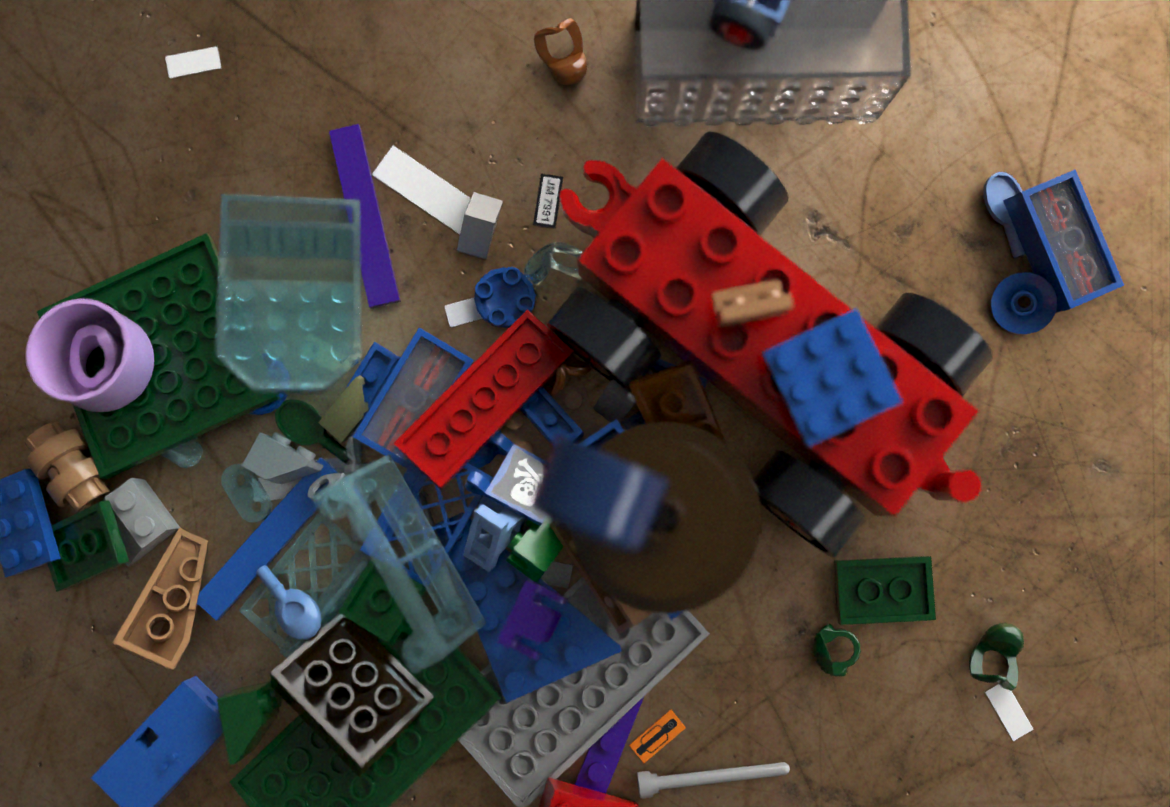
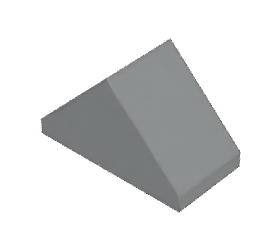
M473 193L464 214L457 246L458 252L487 259L502 208V200Z

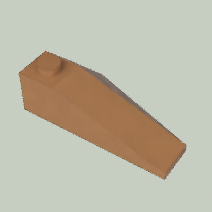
M181 528L178 529L114 639L113 644L116 648L144 661L174 671L191 639L208 547L207 540Z

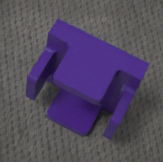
M526 580L496 642L508 648H513L535 660L539 659L542 652L522 643L521 640L524 636L536 643L549 642L562 614L542 604L541 599L544 595L565 605L568 598L537 582Z

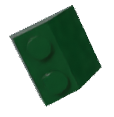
M270 681L237 688L217 699L229 765L238 763L255 750L279 713L282 699L270 686Z

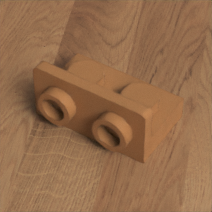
M779 280L718 291L712 295L718 327L784 315L793 308L790 293L783 295Z

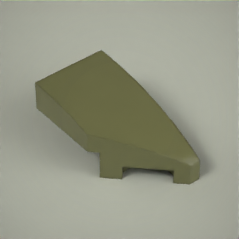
M361 375L357 376L318 422L341 443L348 440V437L352 435L363 420V413L369 411L368 402L365 403L362 385L365 382Z

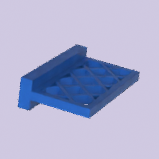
M411 462L360 550L369 556L378 558L426 588H429L483 495L474 493L465 495L461 476L476 471L483 475L490 483L494 477L467 463L463 468L468 471L461 473L459 471L453 477L457 479L461 496L444 500L441 489L435 485L439 502L422 506L419 492L423 486L434 483L427 481L428 477ZM474 496L470 505L468 506L466 498ZM462 499L465 511L463 517L460 520L449 522L445 504ZM416 500L417 508L410 509ZM440 505L444 524L428 528L423 509ZM418 511L423 529L406 534L403 523L405 516L408 513ZM458 524L452 534L450 526ZM445 527L449 539L446 546L433 550L429 531ZM399 528L401 535L394 537ZM424 533L428 551L411 555L407 537ZM402 538L406 557L395 560L384 553L391 541ZM441 552L436 561L434 553ZM430 556L432 569L427 578L415 571L414 558ZM408 561L409 568L400 562Z

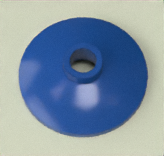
M1030 272L1015 273L1003 279L995 288L991 299V310L995 320L1001 327L1016 334H1031L1043 329L1051 322L1057 309V296L1053 286L1044 277ZM1022 296L1028 297L1031 301L1026 307L1018 304V299Z

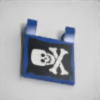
M497 432L490 439L488 449L495 454L504 455L506 458L491 483L480 473L472 471L467 477L465 489L471 493L483 495L541 526L545 518L535 512L531 502L547 461L513 444L505 435Z

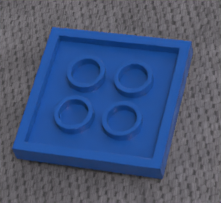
M857 308L761 353L806 447H810L903 403Z

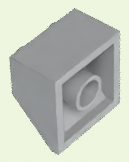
M130 478L102 500V502L110 500L129 558V562L126 563L128 567L132 566L180 528L145 479Z

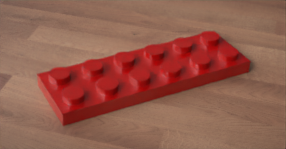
M526 310L393 443L394 447L439 489H442L557 372V369L573 355L574 351L529 310Z

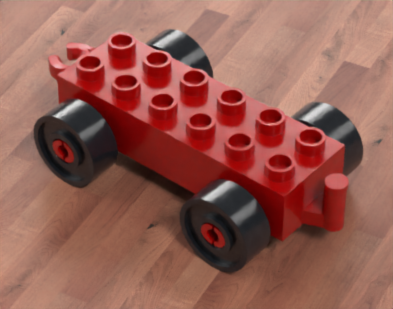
M710 131L700 138L676 168L661 158L637 188L626 182L624 175L607 162L598 160L586 161L583 166L584 177L590 182L603 185L609 194L607 204L601 209L589 210L583 207L579 197L571 189L566 188L560 192L559 199L564 216L574 227L583 233L590 234L594 238L577 259L578 276L609 301L607 303L591 291L578 286L548 321V328L600 375L610 382L612 380L617 381L631 393L630 382L645 377L662 356L655 344L640 330L642 327L683 361L692 360L698 373L809 462L807 466L792 455L776 450L753 479L760 504L809 544L826 555L835 558L865 520L864 514L842 493L843 490L875 516L896 517L916 490L929 493L932 498L940 501L970 502L978 497L982 484L980 477L970 469L951 471L943 456L979 412L963 396L993 358L992 352L984 339L958 315L941 304L919 294H902L876 327L862 318L903 403L810 447L805 446L761 353L852 311V309L760 236L787 204L788 193L776 174L749 149L728 136ZM779 280L783 295L789 293L791 295L793 308L787 314L718 327L712 300L714 292Z

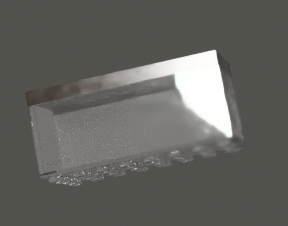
M636 0L634 17L636 123H643L644 126L655 127L662 123L674 122L676 126H688L692 122H704L708 126L721 125L723 122H735L736 125H750L753 121H765L768 125H779L784 121H796L797 124L806 125L817 120H826L828 124H840L845 122V120H857V123L868 124L879 119L911 77L908 0H791L774 38L769 37L765 46L760 50H746L733 46L719 38L711 30L709 18L715 0Z

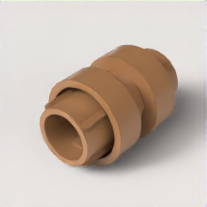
M56 421L40 427L25 440V444L31 451L26 459L27 465L38 479L51 478L52 481L48 484L46 490L59 507L71 505L74 511L78 513L98 502H102L111 493L104 483L106 480L100 478L93 457L86 459L84 456L88 452L89 447L78 430L71 429L65 431L62 425Z

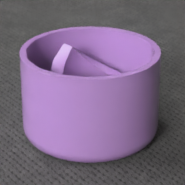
M91 299L70 300L50 309L36 323L27 344V365L35 383L47 394L93 412L114 411L133 402L148 385L154 369L153 347L144 330L111 307ZM101 345L106 359L104 368L95 377L90 378L86 371L87 359L91 352Z

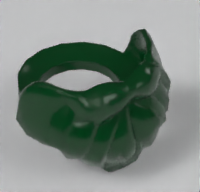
M827 624L816 633L812 650L813 656L816 657V663L820 666L821 670L830 676L839 677L846 676L848 667L854 665L859 659L861 647L859 640L853 633L844 629L835 630L831 624ZM841 636L850 639L854 646L851 658L842 662H832L825 644Z

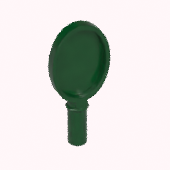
M289 399L283 401L281 406L276 409L275 421L280 431L288 439L300 445L319 443L322 448L327 449L345 464L350 460L347 457V449L335 441L332 436L326 434V429L318 423L322 416L317 409L301 400Z

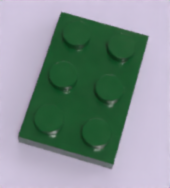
M110 500L98 502L52 525L61 557L59 560L48 563L56 592L67 590L129 562Z
M931 556L834 560L838 624L851 625L936 620Z

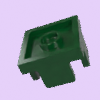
M372 556L338 613L387 643L394 645L401 632L409 635L414 632L426 612L427 607L421 604L420 600L427 588Z

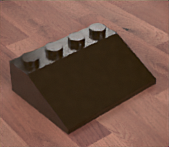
M340 613L321 628L314 637L307 640L270 672V686L358 777L368 770L389 749L434 699V696L366 629Z

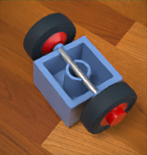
M715 0L709 18V27L719 38L733 46L746 50H760L765 46L769 37L774 38L791 0Z

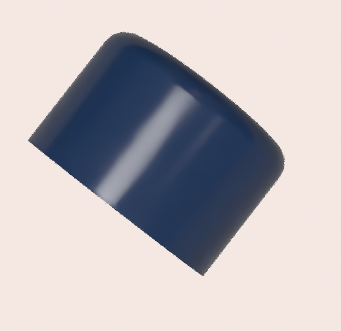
M559 435L531 503L533 509L539 515L566 529L607 546L627 552H635L644 544L670 481Z

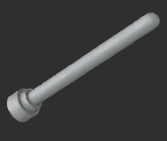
M780 762L657 776L656 773L650 774V771L637 772L640 799L651 798L653 794L659 793V790L784 776L789 773L790 767L787 763Z

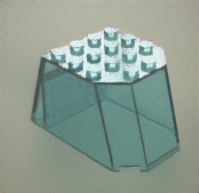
M221 194L216 355L257 394L325 395L358 365L361 359L360 200Z

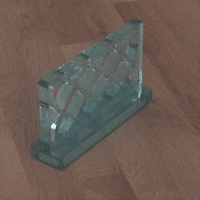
M319 512L271 572L276 578L282 574H289V589H296L295 573L310 571L311 590L302 591L306 594H311L312 599L319 607L321 613L320 630L338 613L372 556L360 550L361 546L357 542H353L349 535L327 516ZM323 523L329 528L330 542L315 544L314 532ZM336 535H337L342 541H337V542H336ZM348 545L356 553L348 563L338 564L337 546ZM330 547L331 565L316 566L315 548ZM309 549L310 567L295 569V555L299 550ZM331 569V584L327 588L318 589L317 570ZM263 581L239 609V612L281 649L279 652L285 658H288L307 641L296 639L289 635L284 640L277 634L275 597L270 594V590ZM268 598L269 617L259 618L251 609L259 599ZM264 621H269L270 627Z

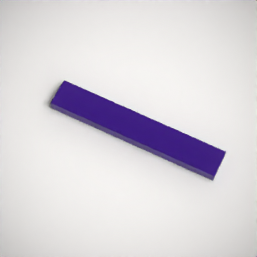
M359 124L330 130L329 134L369 307L372 309L401 302L361 127Z

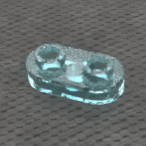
M242 464L229 466L222 474L221 483L239 515L248 522H261L265 520L272 511V501L255 473L241 466ZM240 474L245 477V482L242 486H239L236 482ZM256 500L261 503L259 512H255L252 508Z

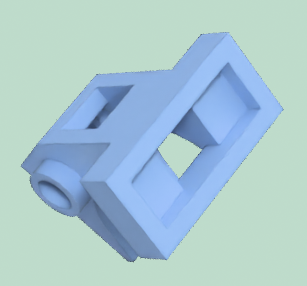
M483 496L478 509L474 513L463 555L490 572L496 566L499 554L511 543L518 532L521 533L525 517ZM484 529L489 534H481V530Z

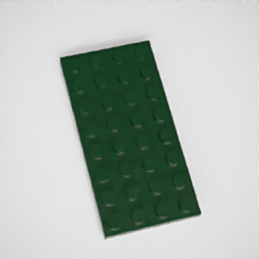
M426 611L411 635L401 632L394 645L387 643L381 638L377 641L434 696V699L389 749L360 777L298 715L229 783L248 807H391L503 697L448 634L438 628L437 622Z

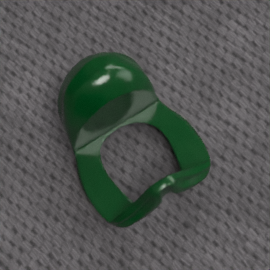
M1008 623L991 626L970 655L969 671L971 676L976 680L986 683L998 682L1002 688L1009 691L1014 690L1017 686L1019 675L1016 657L1024 647L1022 631L1015 625ZM986 651H996L1005 657L1008 663L1006 678L999 675L983 674L982 660Z

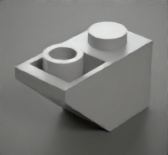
M260 432L241 466L267 481L284 484L319 472L324 465L313 460L316 456L315 453L301 446L297 450L289 446L291 440L276 432L272 436Z

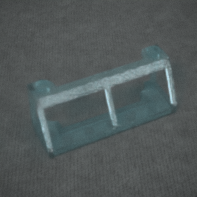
M390 455L338 479L311 495L319 511L325 517L339 519L345 515L348 516L415 634L405 641L403 656L413 674L445 657L486 624L484 617ZM375 500L406 553L400 559L397 558L368 507V504ZM408 561H411L439 612L437 614L430 615L404 570L403 565Z

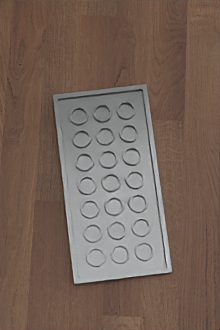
M582 577L562 596L568 598L572 605L593 621L614 641L619 643L623 651L506 703L493 668L489 664L481 673L503 698L459 740L460 743L516 807L529 806L544 791L548 777L557 779L710 634L689 610L673 620L670 619L667 613L653 612L636 626L618 633Z

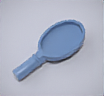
M997 172L985 182L983 193L985 205L992 218L1004 225L1013 258L1022 257L1026 254L1003 200L1023 191L1017 180L1010 174Z
M266 565L260 567L256 574L270 590V594L276 598L275 615L280 627L289 636L296 639L307 640L314 637L321 626V613L316 602L303 591L296 589L285 590L284 585L278 581Z

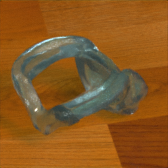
M550 243L539 249L529 259L524 268L527 280L534 285L544 282L551 269L576 277V283L579 284L583 279L578 276V268L562 265L554 260L553 254L555 252H562L579 258L583 252L579 248L567 243Z

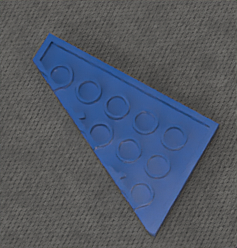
M462 512L448 518L449 522L460 520L464 513ZM469 519L447 559L506 703L623 651L619 643L614 641L568 600L564 605L544 595L541 603L560 612L562 617L549 642L536 643L523 636L522 643L542 652L539 659L535 660L513 648H508L496 642L526 580H532L506 561L511 554L506 548L499 554L497 564L490 572L465 557L463 553L472 524V519ZM444 521L435 524V526L444 524ZM458 524L450 526L452 534ZM446 528L436 529L442 547H445L449 540ZM481 530V534H488L485 530ZM540 578V580L537 582L547 587L548 589L558 593L551 586H549L542 578Z

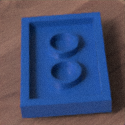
M24 469L0 479V563L5 578L61 559L39 480L31 469Z

